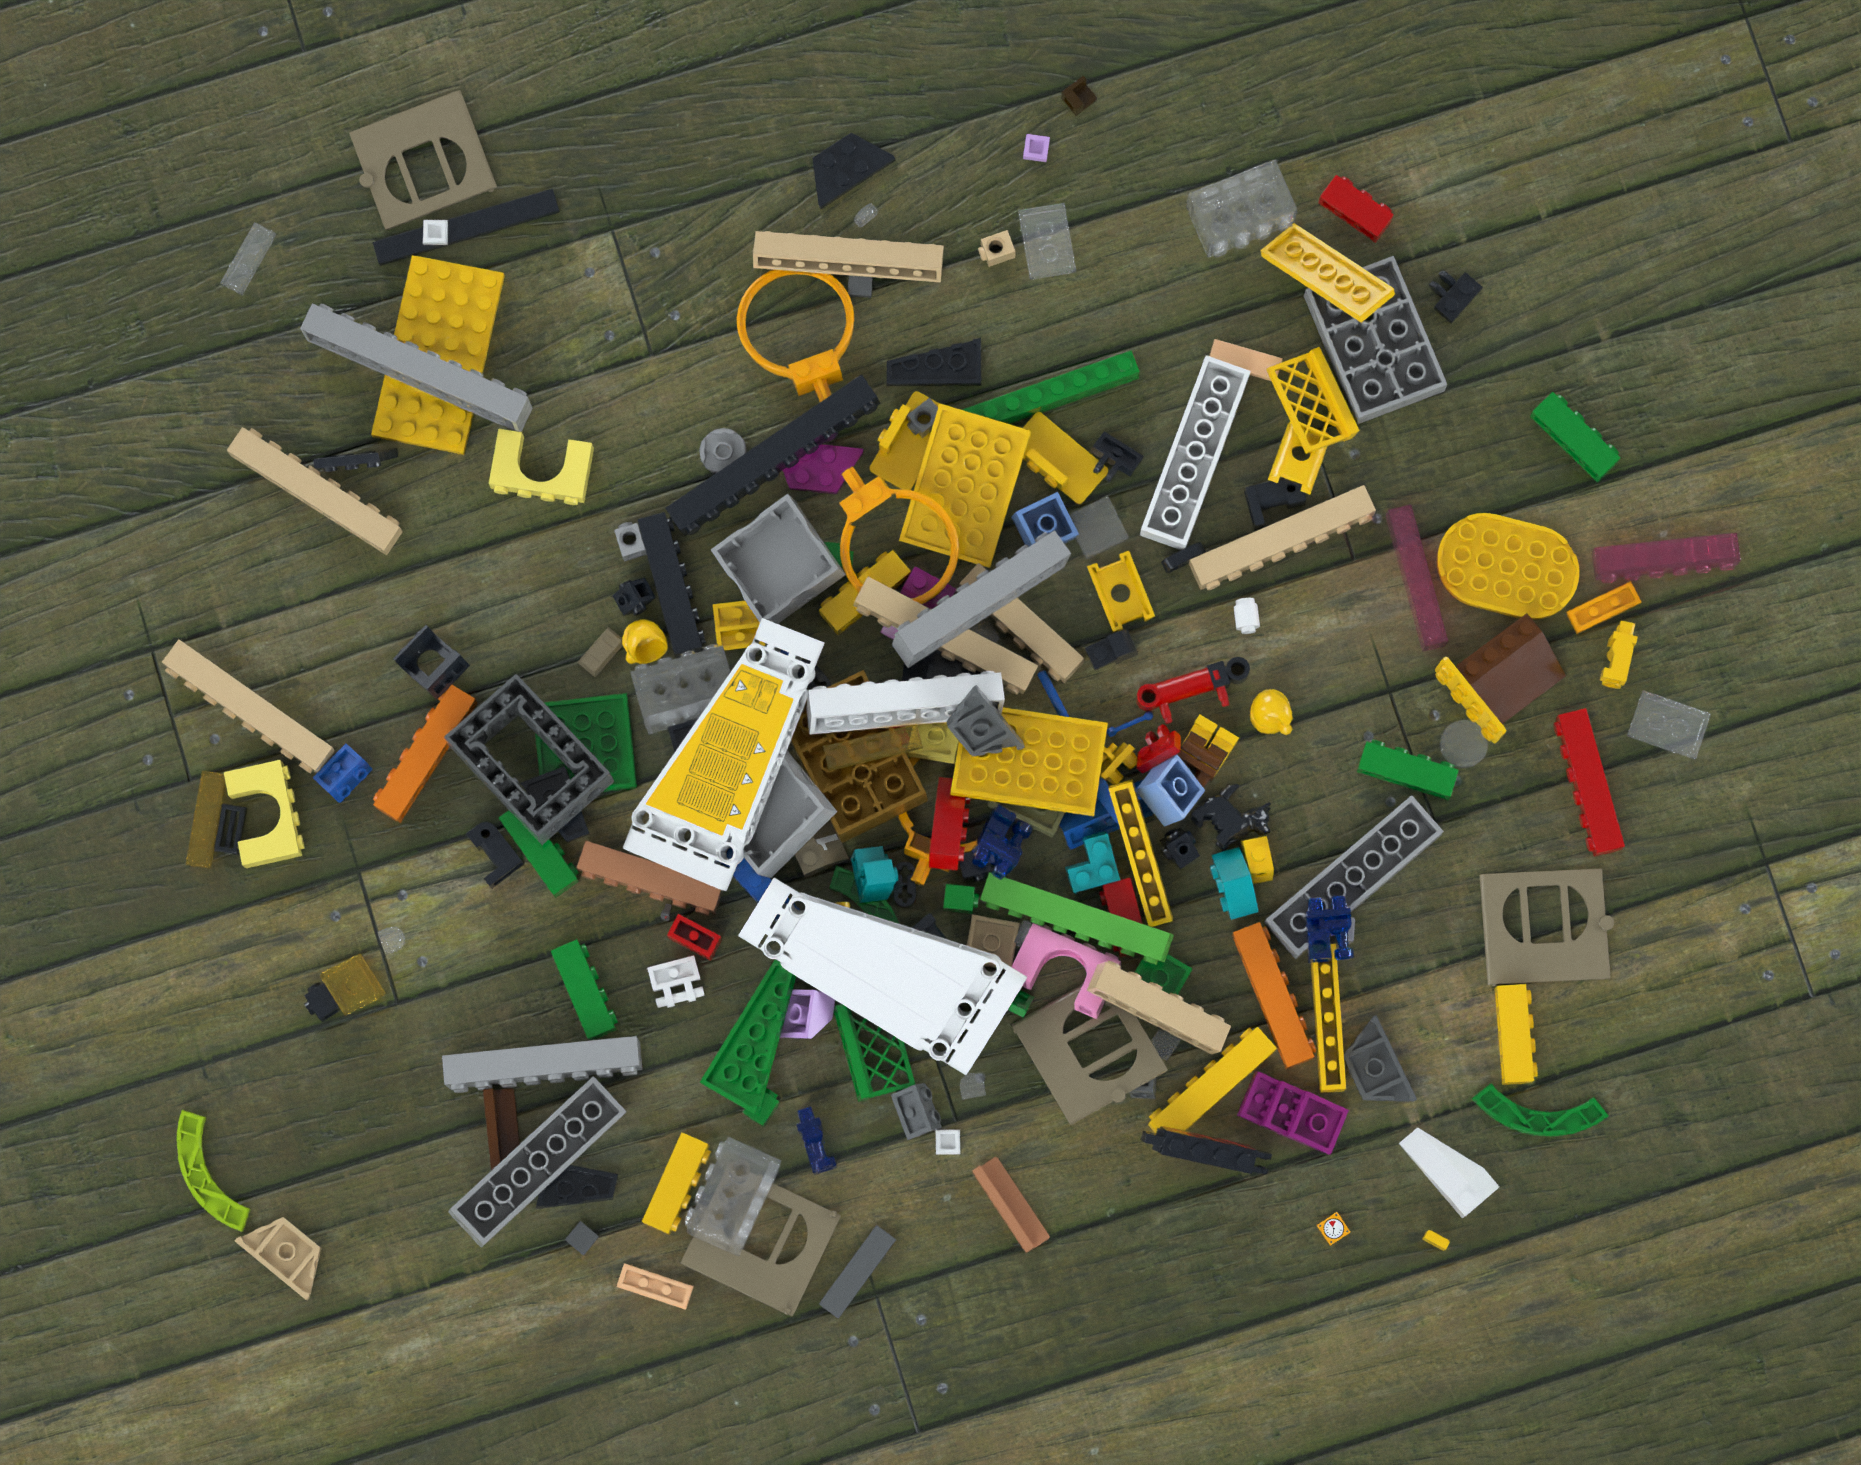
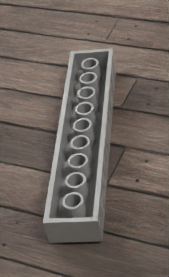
M312 303L300 328L308 342L508 429L522 432L533 409L526 396L527 393L518 388L510 390L504 387L505 384L497 379L487 380L483 378L484 375L474 369H471L470 372L462 369V365L456 361L449 360L446 362L441 360V356L433 351L428 350L425 353L418 350L419 346L412 342L406 341L402 343L397 340L395 335L389 332L379 333L375 331L376 328L368 323L363 322L361 325L354 322L355 319L350 315L342 313L340 316L333 313V309L327 305L320 304L317 306Z

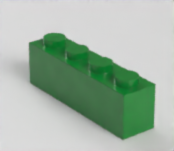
M1552 392L1532 411L1530 417L1596 482H1599L1620 460L1618 450L1611 444L1607 445L1601 439L1602 435L1598 430L1586 425L1584 417L1577 411L1573 412L1567 406L1568 402L1564 397Z
M1378 740L1366 741L1357 768L1358 773L1445 800H1449L1459 770L1455 769V765L1449 762L1441 761L1439 764L1431 761V757L1423 754H1418L1417 757L1410 755L1408 750L1404 748H1387L1385 743Z
M510 811L499 817L504 827L555 898L579 882L576 878L579 872L572 862L566 864L562 858L565 853L558 843L553 845L550 840H547L541 845Z
M574 940L551 950L587 1039L592 1041L616 1031L614 1024L618 1023L613 1009L608 1011L605 1002L609 1000L604 988H598L595 980L599 979L594 965L589 967L586 958L590 957L585 943L580 945L578 940Z

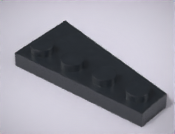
M981 338L973 339V341L953 344L942 349H932L921 354H912L888 360L887 386H981Z

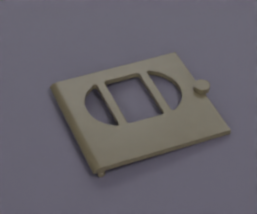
M460 90L349 133L364 174L359 179L360 184L365 188L370 187L386 231L484 192H493L494 188H497ZM440 138L453 141L465 154L467 168L465 176L459 185H456L440 143ZM432 141L450 189L420 201L402 153ZM393 157L397 159L412 199L411 204L399 201L387 188L385 179L386 169Z
M1602 868L1479 875L1488 985L1611 979L1607 930L1613 928L1614 919L1605 914ZM1559 886L1563 942L1531 943L1527 887ZM1568 886L1575 889L1582 896L1588 911L1586 927L1576 940L1571 939ZM1515 889L1519 890L1522 943L1515 940L1509 934L1503 922L1504 903Z
M1082 985L1011 1024L1014 1033L1018 1035L1070 1125L1113 1101L1115 1103L1124 1101L1127 1093L1168 1071L1137 1017L1108 1001H1105L1104 1004L1111 1006V1009L1100 1014L1097 1019L1093 1018L1070 1032L1063 1034L1065 1022L1075 1010L1074 1002ZM1118 1015L1131 1036L1132 1042L1082 1068L1068 1042ZM1135 1049L1137 1050L1133 1066L1123 1076L1109 1081H1100L1089 1077L1090 1074Z
M729 1163L708 1207L703 1206L698 1210V1218L701 1222L680 1264L793 1317L841 1215L837 1214L836 1211H830ZM754 1192L745 1215L732 1241L729 1242L722 1226L724 1212L736 1197ZM762 1196L792 1209L768 1261L738 1247ZM798 1215H802L808 1231L805 1247L792 1261L777 1265L776 1261Z

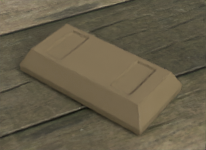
M608 627L577 663L596 678L623 647L622 638Z

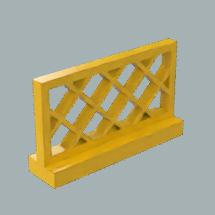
M1320 347L1266 369L1306 454L1340 441L1350 440L1359 432L1358 426ZM1305 361L1309 369L1307 375L1295 370L1297 363ZM1283 370L1290 373L1287 383L1278 379L1275 371ZM1293 375L1305 380L1302 389L1290 384ZM1308 382L1317 386L1319 390L1317 396L1305 391ZM1288 389L1300 394L1297 404L1288 400L1286 396ZM1303 396L1315 401L1312 410L1300 405ZM1318 403L1327 407L1329 411L1327 417L1315 412ZM1298 410L1310 415L1307 425L1298 421L1296 417ZM1313 417L1325 422L1322 431L1310 427ZM1328 424L1336 427L1340 435L1333 437L1326 434ZM1308 432L1319 436L1317 444L1310 446L1306 438Z

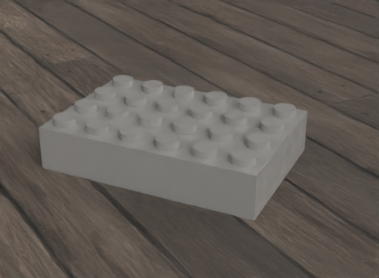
M1394 256L1362 267L1393 287L1395 292L1392 298L1363 322H1359L1310 288H1307L1304 294L1305 301L1356 424L1444 392L1447 387L1445 377Z

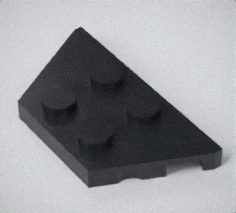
M850 133L814 156L812 159L819 208L823 209L896 161L894 155Z

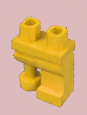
M1620 621L1616 631L1613 632L1608 640L1607 646L1610 647V650L1607 652V658L1610 661V667H1604L1600 677L1602 685L1606 687L1620 689L1621 685L1624 686L1627 681L1633 647L1636 645L1638 638L1633 636L1634 623Z

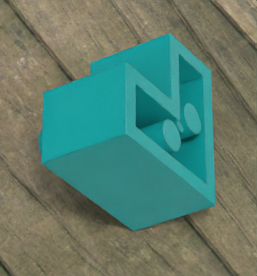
M1103 831L1082 837L1088 861L1065 867L1073 893L1119 881L1120 877L1108 833Z
M883 846L855 849L851 857V863L860 903L887 900L892 890H894L895 883L898 881V871L896 867H893L892 860L889 859L887 854H884Z
M1237 847L1213 854V865H1210V871L1213 879L1216 881L1218 892L1223 894V897L1219 898L1223 912L1227 911L1231 920L1259 912L1251 874L1240 848Z

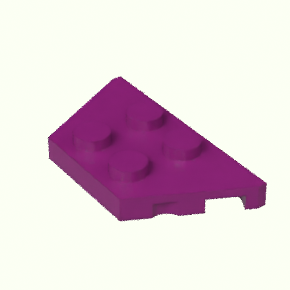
M821 444L814 453L804 455L795 466L785 468L782 471L790 490L837 494L845 481L841 474L855 466L859 458L862 457L864 450L862 448Z

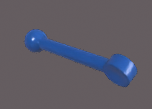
M1147 711L1143 716L1116 728L1110 727L1107 729V734L1109 737H1112L1118 731L1144 720L1149 721L1153 718V713Z

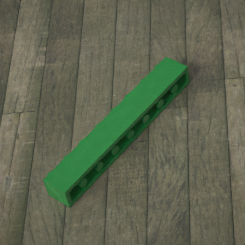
M1132 350L962 410L1012 424L1029 418L1037 412L1043 413L1139 379V369Z

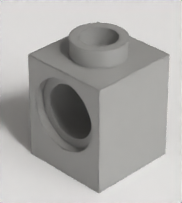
M626 522L619 525V529L614 530L624 561L647 555L637 523ZM633 535L636 537V541L632 545H626L624 543L625 537Z

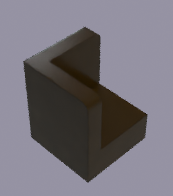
M1084 76L1062 91L1061 99L1075 116L1097 101L1095 94L1086 85L1087 79Z

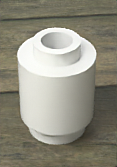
M1254 598L1237 599L1235 601L1236 606H1234L1236 630H1241L1242 634L1255 633L1256 629L1260 627L1258 605L1255 603Z

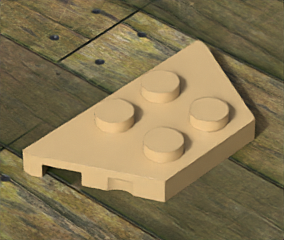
M284 1217L273 1221L271 1224L262 1226L247 1235L236 1238L235 1242L308 1301L322 1249Z

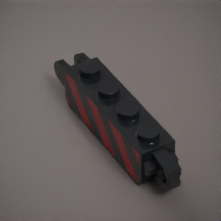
M1166 1126L1157 1128L1156 1133L1143 1130L1141 1141L1152 1144V1150L1157 1151L1161 1155L1252 1174V1172L1267 1174L1268 1168L1262 1165H1254L1256 1157L1264 1160H1271L1272 1157L1271 1153L1256 1150L1247 1144Z

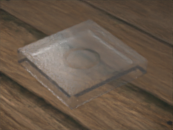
M1108 496L1069 514L1079 533L1076 540L1086 560L1129 539Z

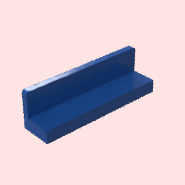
M1143 780L1134 783L1135 789H1137V787L1141 784ZM1137 793L1144 818L1153 815L1154 813ZM1096 799L1094 816L1065 812L1059 824L1070 850L1084 844L1082 837L1103 831L1109 834L1120 829L1119 823L1117 824L1099 799Z

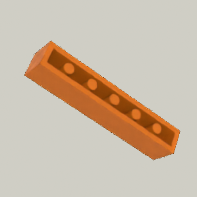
M451 685L438 698L440 702L436 709L432 708L425 718L427 722L423 729L419 728L412 738L414 743L410 749L406 748L399 758L401 763L397 769L393 768L386 778L388 783L384 789L380 788L373 798L375 801L373 805L376 809L399 823L402 822L449 749L444 736L471 714L478 704L475 698L454 685Z
M1258 922L1233 932V940L1285 1069L1312 1060L1314 1058L1313 1053L1316 1052L1315 1045L1311 1038L1307 1039L1304 1030H1307V1026L1303 1016L1298 1017L1295 1010L1298 1007L1296 998L1293 993L1289 994L1286 985H1289L1288 978L1285 972H1280L1277 963L1280 962L1276 949L1271 950L1268 940H1271L1267 927H1262L1261 923Z

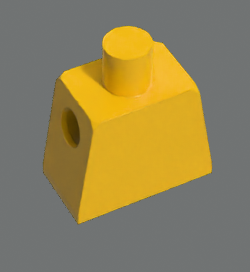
M1267 836L1240 840L1243 857L1250 871L1253 884L1273 881L1274 867Z

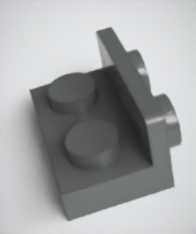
M925 1083L915 1084L891 1094L907 1140H912L942 1128L940 1114L932 1102L931 1090Z

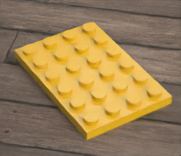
M939 403L914 491L936 501L951 518L958 536V559L975 564L979 563L982 566L991 568L1031 430ZM911 500L899 541L950 556V538L941 518L927 505Z
M1003 707L1001 715L1021 738L1025 748L1017 750L1016 746L1002 748L1000 753H986L972 757L960 742L958 743L951 795L1094 816L1108 723Z

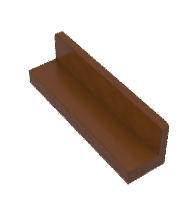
M513 1088L483 1090L491 1171L520 1145Z

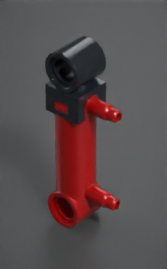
M1234 657L1228 661L1226 667L1224 662L1220 661L1191 673L1154 684H1145L1137 692L1136 703L1143 711H1153L1159 707L1165 724L1172 723V715L1168 704L1209 691H1217L1222 706L1226 707L1230 704L1226 688H1229L1230 683L1241 684L1245 682L1248 678L1250 665L1246 659ZM1235 665L1241 666L1244 673L1236 676L1231 672V668ZM1144 693H1152L1155 700L1151 703L1144 702L1142 699Z

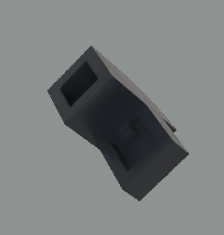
M1128 630L1108 635L1107 638L1085 648L1095 671L1111 663L1119 664L1138 655L1137 648Z

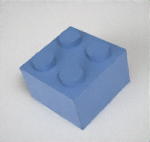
M1058 492L1015 512L1011 516L1024 544H1027L1028 547L1036 543L1035 539L1044 532L1050 534L1056 531L1064 544L1079 535Z
M1176 754L1152 768L1136 791L1165 827L1184 819L1205 789Z

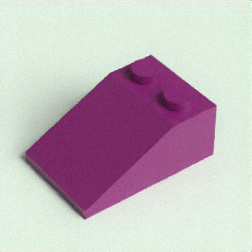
M914 567L900 593L910 599L916 598L932 589L939 582V579ZM947 584L937 596L922 605L932 610L938 606L937 602L946 595L952 597L957 594V589ZM883 626L880 633L894 640V635L898 630L893 626H890V628Z

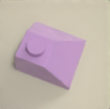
M792 990L780 1038L812 1039L832 1020L835 999L817 990Z

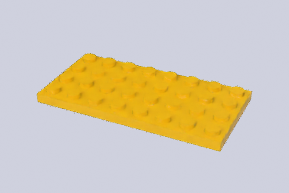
M412 255L394 335L402 343L406 341L412 342L419 346L418 350L425 353L428 350L433 351L441 356V360L446 362L453 360L461 364V368L470 372L471 369H474L483 374L504 281V273ZM385 375L371 435L375 438L465 455L474 413Z

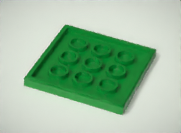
M627 693L544 702L610 772L614 782L603 792L637 788ZM535 733L539 776L565 766L571 780L575 774Z

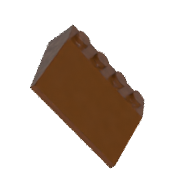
M1528 613L1455 666L1502 724L1566 677L1543 632Z

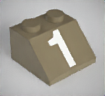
M830 820L795 854L805 879L849 859Z

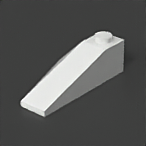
M1416 1128L1399 1143L1461 1218L1468 1215L1499 1188L1498 1184L1483 1167L1419 1128Z

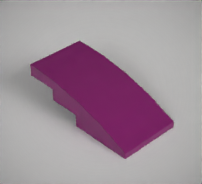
M1255 1071L1237 1116L1331 1155L1349 1110L1313 1093L1303 1091L1284 1081L1276 1080L1266 1074Z

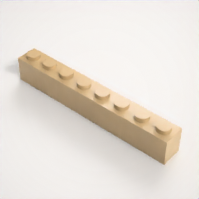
M756 231L753 268L941 282L944 246Z
M243 427L227 449L231 457L385 555L390 552L402 534V530L398 526L400 523L389 515L387 518L379 514L380 510L370 503L367 506L359 501L361 498L350 490L347 493L339 489L341 485L333 479H323L320 477V471L310 465L308 468L301 465L302 460L292 453L287 456L281 452L282 448L271 440L269 443L261 439L262 435L251 428L248 431Z
M1363 485L1190 559L1189 566L1200 590L1204 588L1212 590L1220 586V582L1225 579L1232 581L1241 577L1242 572L1250 569L1253 572L1264 566L1263 563L1269 560L1277 562L1285 558V554L1290 551L1298 553L1306 549L1307 544L1315 541L1318 544L1329 539L1328 535L1332 533L1342 534L1347 532L1353 524L1358 522L1359 525L1368 523L1372 520L1376 509Z
M867 577L853 606L857 607V612L867 617L872 615L878 618L877 622L888 628L890 626L898 628L908 620L912 623L918 619L917 615L927 608L870 577ZM969 629L937 649L942 652L941 655L950 661L956 659L962 662V666L971 672L976 670L981 673L984 671L1001 672L1002 684L1006 685L1005 689L1016 695L1025 692L1038 665Z
M178 639L162 661L167 667L165 672L175 679L178 676L186 681L184 685L193 692L200 690L205 694L203 698L213 706L216 703L224 707L222 712L233 720L237 716L243 721L241 725L251 733L255 730L261 733L262 737L260 739L271 747L274 743L281 747L280 753L288 759L292 760L293 757L301 762L299 766L311 774L312 771L318 773L336 752L333 747Z

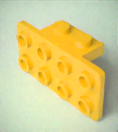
M918 391L913 392L906 406L902 404L899 410L896 408L889 420L892 423L888 430L884 428L878 438L880 450L870 465V472L872 474L882 477L883 480L899 489L911 490L917 481L931 434L930 432L922 438L919 434L914 435L907 426L909 423L907 415L929 398ZM931 399L939 407V403ZM921 415L918 418V422L921 424H927L931 420L927 415Z
M1041 412L1035 413L1023 427L1024 429L1031 430L1023 460L1027 462L1026 465L1033 472H1039L1044 476V480L1051 487H1057L1076 504H1082L1106 477L1108 468L1104 465L1101 472L1098 474L1094 473L1093 470L1099 460Z
M1448 657L1443 658L1435 668L1436 678L1442 685L1446 684L1450 689L1451 696L1455 702L1463 705L1468 718L1480 726L1484 738L1492 741L1494 744L1497 743L1506 733L1505 727Z

